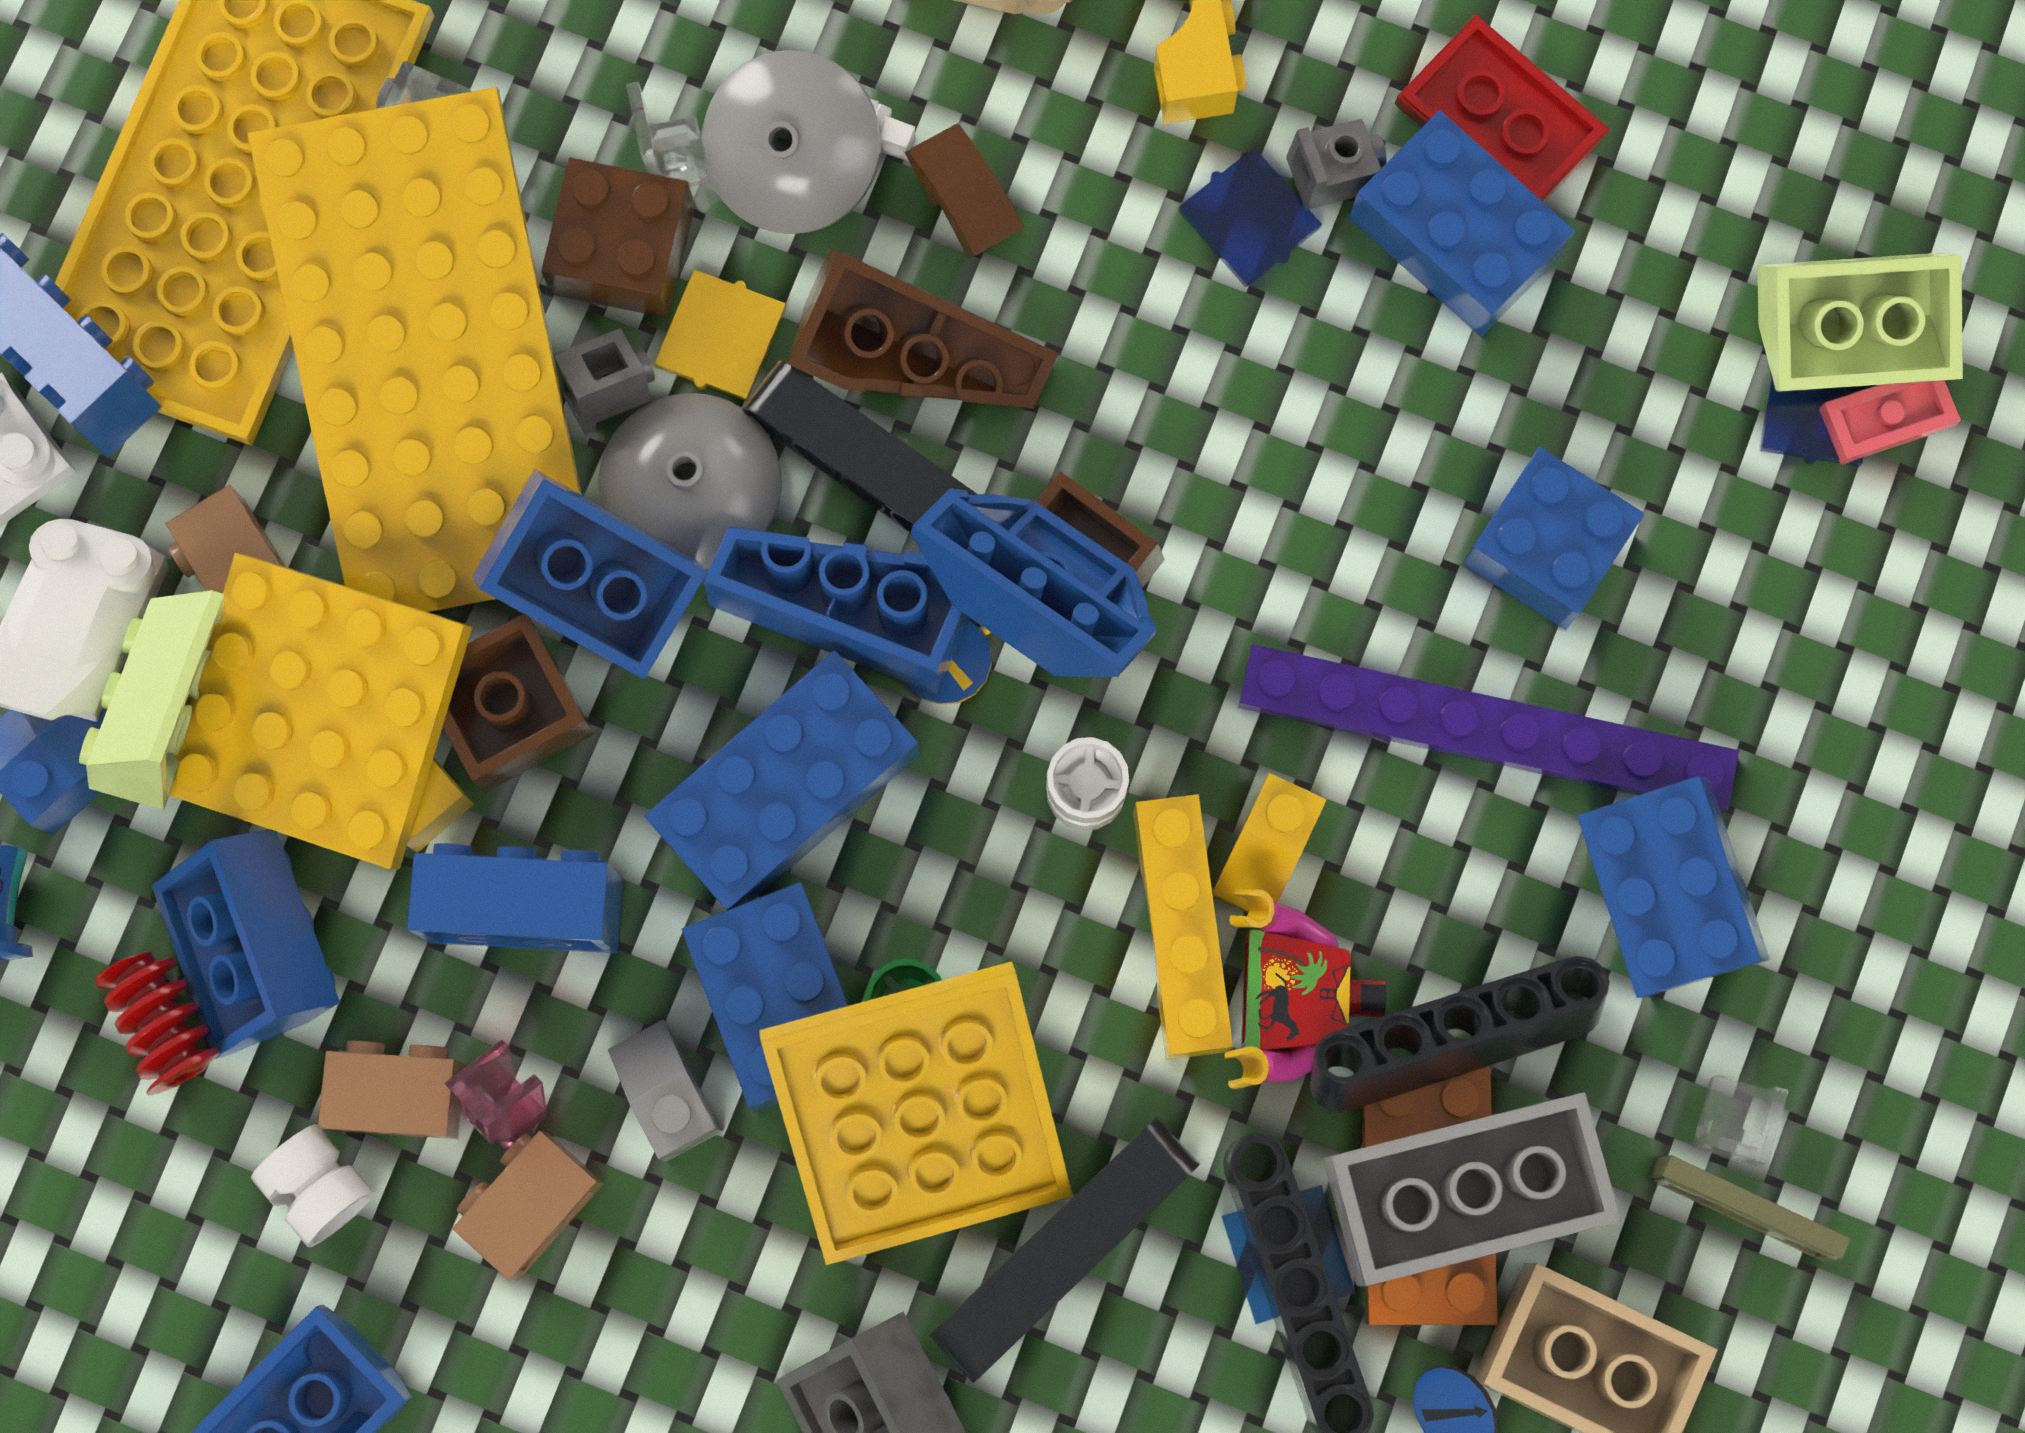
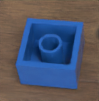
M1539 446L1462 564L1566 630L1579 616L1645 513Z

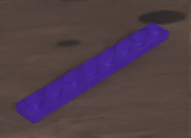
M1252 644L1250 648L1238 708L1634 795H1642L1678 782L1702 776L1710 779L1721 814L1728 811L1739 754L1737 749Z

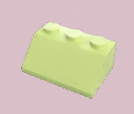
M1929 253L1757 265L1758 323L1776 391L1963 379L1962 255Z
M210 590L151 598L143 619L132 618L123 642L122 652L129 654L122 674L114 671L111 672L102 695L101 707L108 709L100 729L90 727L81 748L79 763L86 765L89 789L164 810L179 764L174 755L178 754L183 744L191 718L192 707L189 704L191 698H199L201 692L198 689L200 678L206 661L212 655V651L207 650L206 647L215 624L221 625L225 611L223 593Z

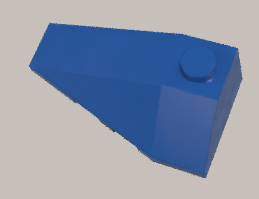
M103 708L97 722L73 715H64L54 720H48L10 709L0 717V793L29 825L54 836L101 793L89 789L86 765L79 763V757L90 727L101 728L108 709Z

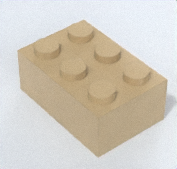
M1524 1263L1474 1377L1482 1386L1579 1433H1682L1718 1349L1538 1263Z

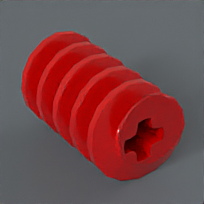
M143 952L122 959L99 973L94 981L98 989H113L107 994L104 1003L108 1011L123 1012L114 1023L118 1033L125 1035L135 1034L125 1045L129 1056H146L138 1064L136 1071L140 1079H157L146 1092L150 1096L174 1088L197 1076L220 1053L217 1047L197 1050L195 1044L209 1032L207 1025L187 1027L184 1022L198 1010L196 1002L176 1005L174 998L188 987L186 981L165 982L163 976L177 965L175 957L155 960L152 952Z

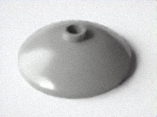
M784 50L763 54L751 59L733 71L723 81L714 94L705 115L702 130V154L705 169L712 186L730 210L748 223L764 230L783 234H801L817 231L836 223L849 214L866 195L879 165L881 153L880 126L876 111L868 94L847 70L817 54L798 50ZM781 129H788L792 135V144L786 151L779 152L773 143L774 135Z
M697 393L677 394L660 398L648 403L630 415L619 426L607 444L598 477V490L602 507L692 557L707 571L713 562L728 527L768 531L777 513L782 489L781 469L776 450L759 422L752 416H747L741 407L730 401L716 396ZM690 463L697 467L696 473L691 479L679 480L675 477V471L681 464Z

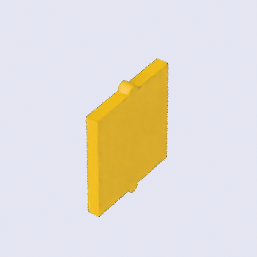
M694 269L654 365L656 368L694 381L698 390L710 387L748 401L786 311V303L747 289L743 281H737L735 284Z

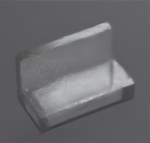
M639 82L626 84L639 149L647 173L688 181L690 187L711 183L708 177L710 169L696 116L652 125Z

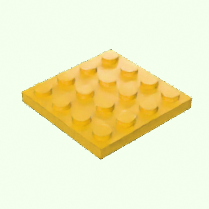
M234 553L223 590L225 611L221 625L215 624L206 647L207 650L212 651V655L206 661L200 678L198 689L201 692L199 698H191L189 704L192 707L191 718L183 744L178 754L174 755L179 764L169 796L390 870L400 869L472 626L246 554Z
M1012 961L759 1030L761 1044L826 1265L1073 1197Z

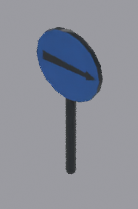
M1440 1365L1424 1372L1416 1382L1413 1402L1416 1417L1424 1433H1497L1499 1425L1496 1408L1487 1390L1473 1375L1459 1367Z

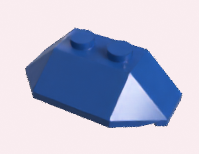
M950 488L912 526L911 535L951 604L1053 676L1119 677L1155 636L1157 629L1153 618L1149 616L1146 599L1135 569L1034 500L995 494L968 495L967 490Z

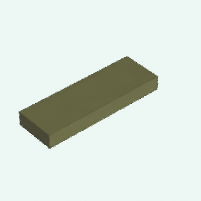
M1673 1155L1658 1157L1649 1177L1653 1179V1183L1820 1261L1843 1259L1851 1240L1849 1237Z

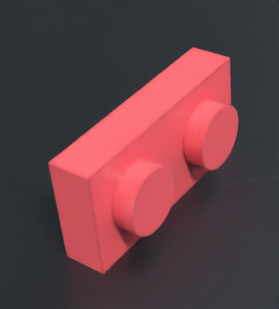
M1945 380L1876 385L1828 401L1818 409L1840 465L1953 428L1961 421Z

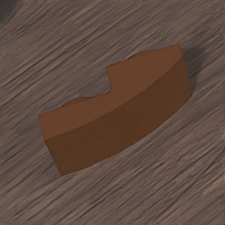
M958 123L904 152L931 205L940 204L967 258L976 256L1025 228L995 174Z

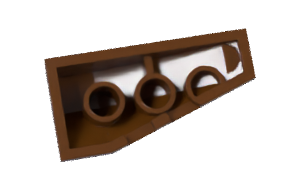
M830 247L805 302L787 364L844 390L873 391L900 394L902 396H922L1034 409L1059 353Z

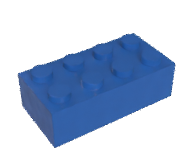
M834 650L645 814L644 817L726 910H730L756 900L915 760L920 755L917 740Z

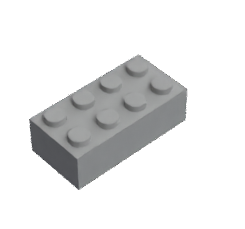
M1585 1092L1323 1159L1357 1286H1369L1621 1221Z

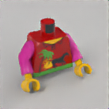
M1237 889L1235 895L1246 898L1249 904V913L1247 917L1230 915V924L1234 927H1254L1259 930H1249L1245 935L1241 1048L1230 1050L1224 1054L1225 1059L1235 1057L1242 1063L1243 1076L1240 1079L1228 1081V1085L1230 1088L1238 1089L1260 1083L1295 1081L1312 1071L1316 1046L1321 1039L1332 1032L1348 1028L1349 1017L1379 1018L1385 1016L1386 982L1350 979V951L1339 948V943L1332 932L1300 910L1273 901L1271 896L1264 890Z

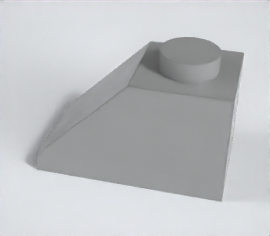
M664 1019L608 1049L627 1100L659 1160L667 1162L723 1132Z

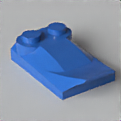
M323 1304L316 1306L191 1433H377L383 1426L397 1417L403 1406L412 1396L398 1373L350 1323Z

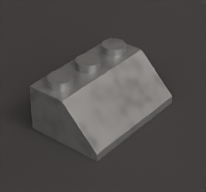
M904 1311L776 1380L803 1433H966Z

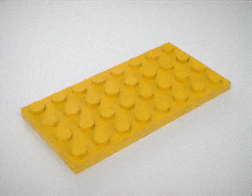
M179 0L55 281V284L71 299L63 309L76 322L86 314L113 340L105 350L118 363L126 356H129L155 381L147 392L162 406L157 411L158 413L253 446L294 348L247 132L397 105L435 17L430 6L414 0Z
M493 87L247 132L345 586L425 612L496 599L480 590L472 576L534 469L581 494L499 89Z

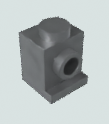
M1362 119L1311 132L1309 127L1296 131L1286 156L1305 210L1356 197L1357 192L1387 162L1386 149L1381 136L1378 133L1368 134Z
M621 328L553 355L561 393L584 435L596 431L595 423L650 401L648 383L655 381L651 363L642 347L632 349Z

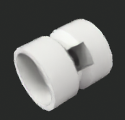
M1087 737L1076 738L1063 745L1056 752L1048 768L1046 792L1047 803L1057 819L1066 826L1080 831L1097 830L1115 819L1122 810L1129 785L1128 766L1120 751L1107 741Z
M317 1124L306 1127L281 1144L255 1169L251 1176L252 1181L273 1206L287 1205L289 1210L285 1221L307 1247H313L342 1228L369 1203L375 1193L353 1166L340 1167L336 1163L340 1150L326 1133L318 1128Z

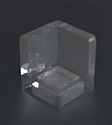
M1713 1076L1710 1079L1692 1147L1752 1166L1769 1164L1788 1090L1776 1086L1763 1089L1725 1076Z

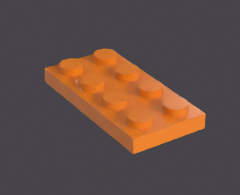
M1490 1066L1361 1107L1362 1148L1492 1116ZM1496 1253L1365 1286L1366 1325H1498Z

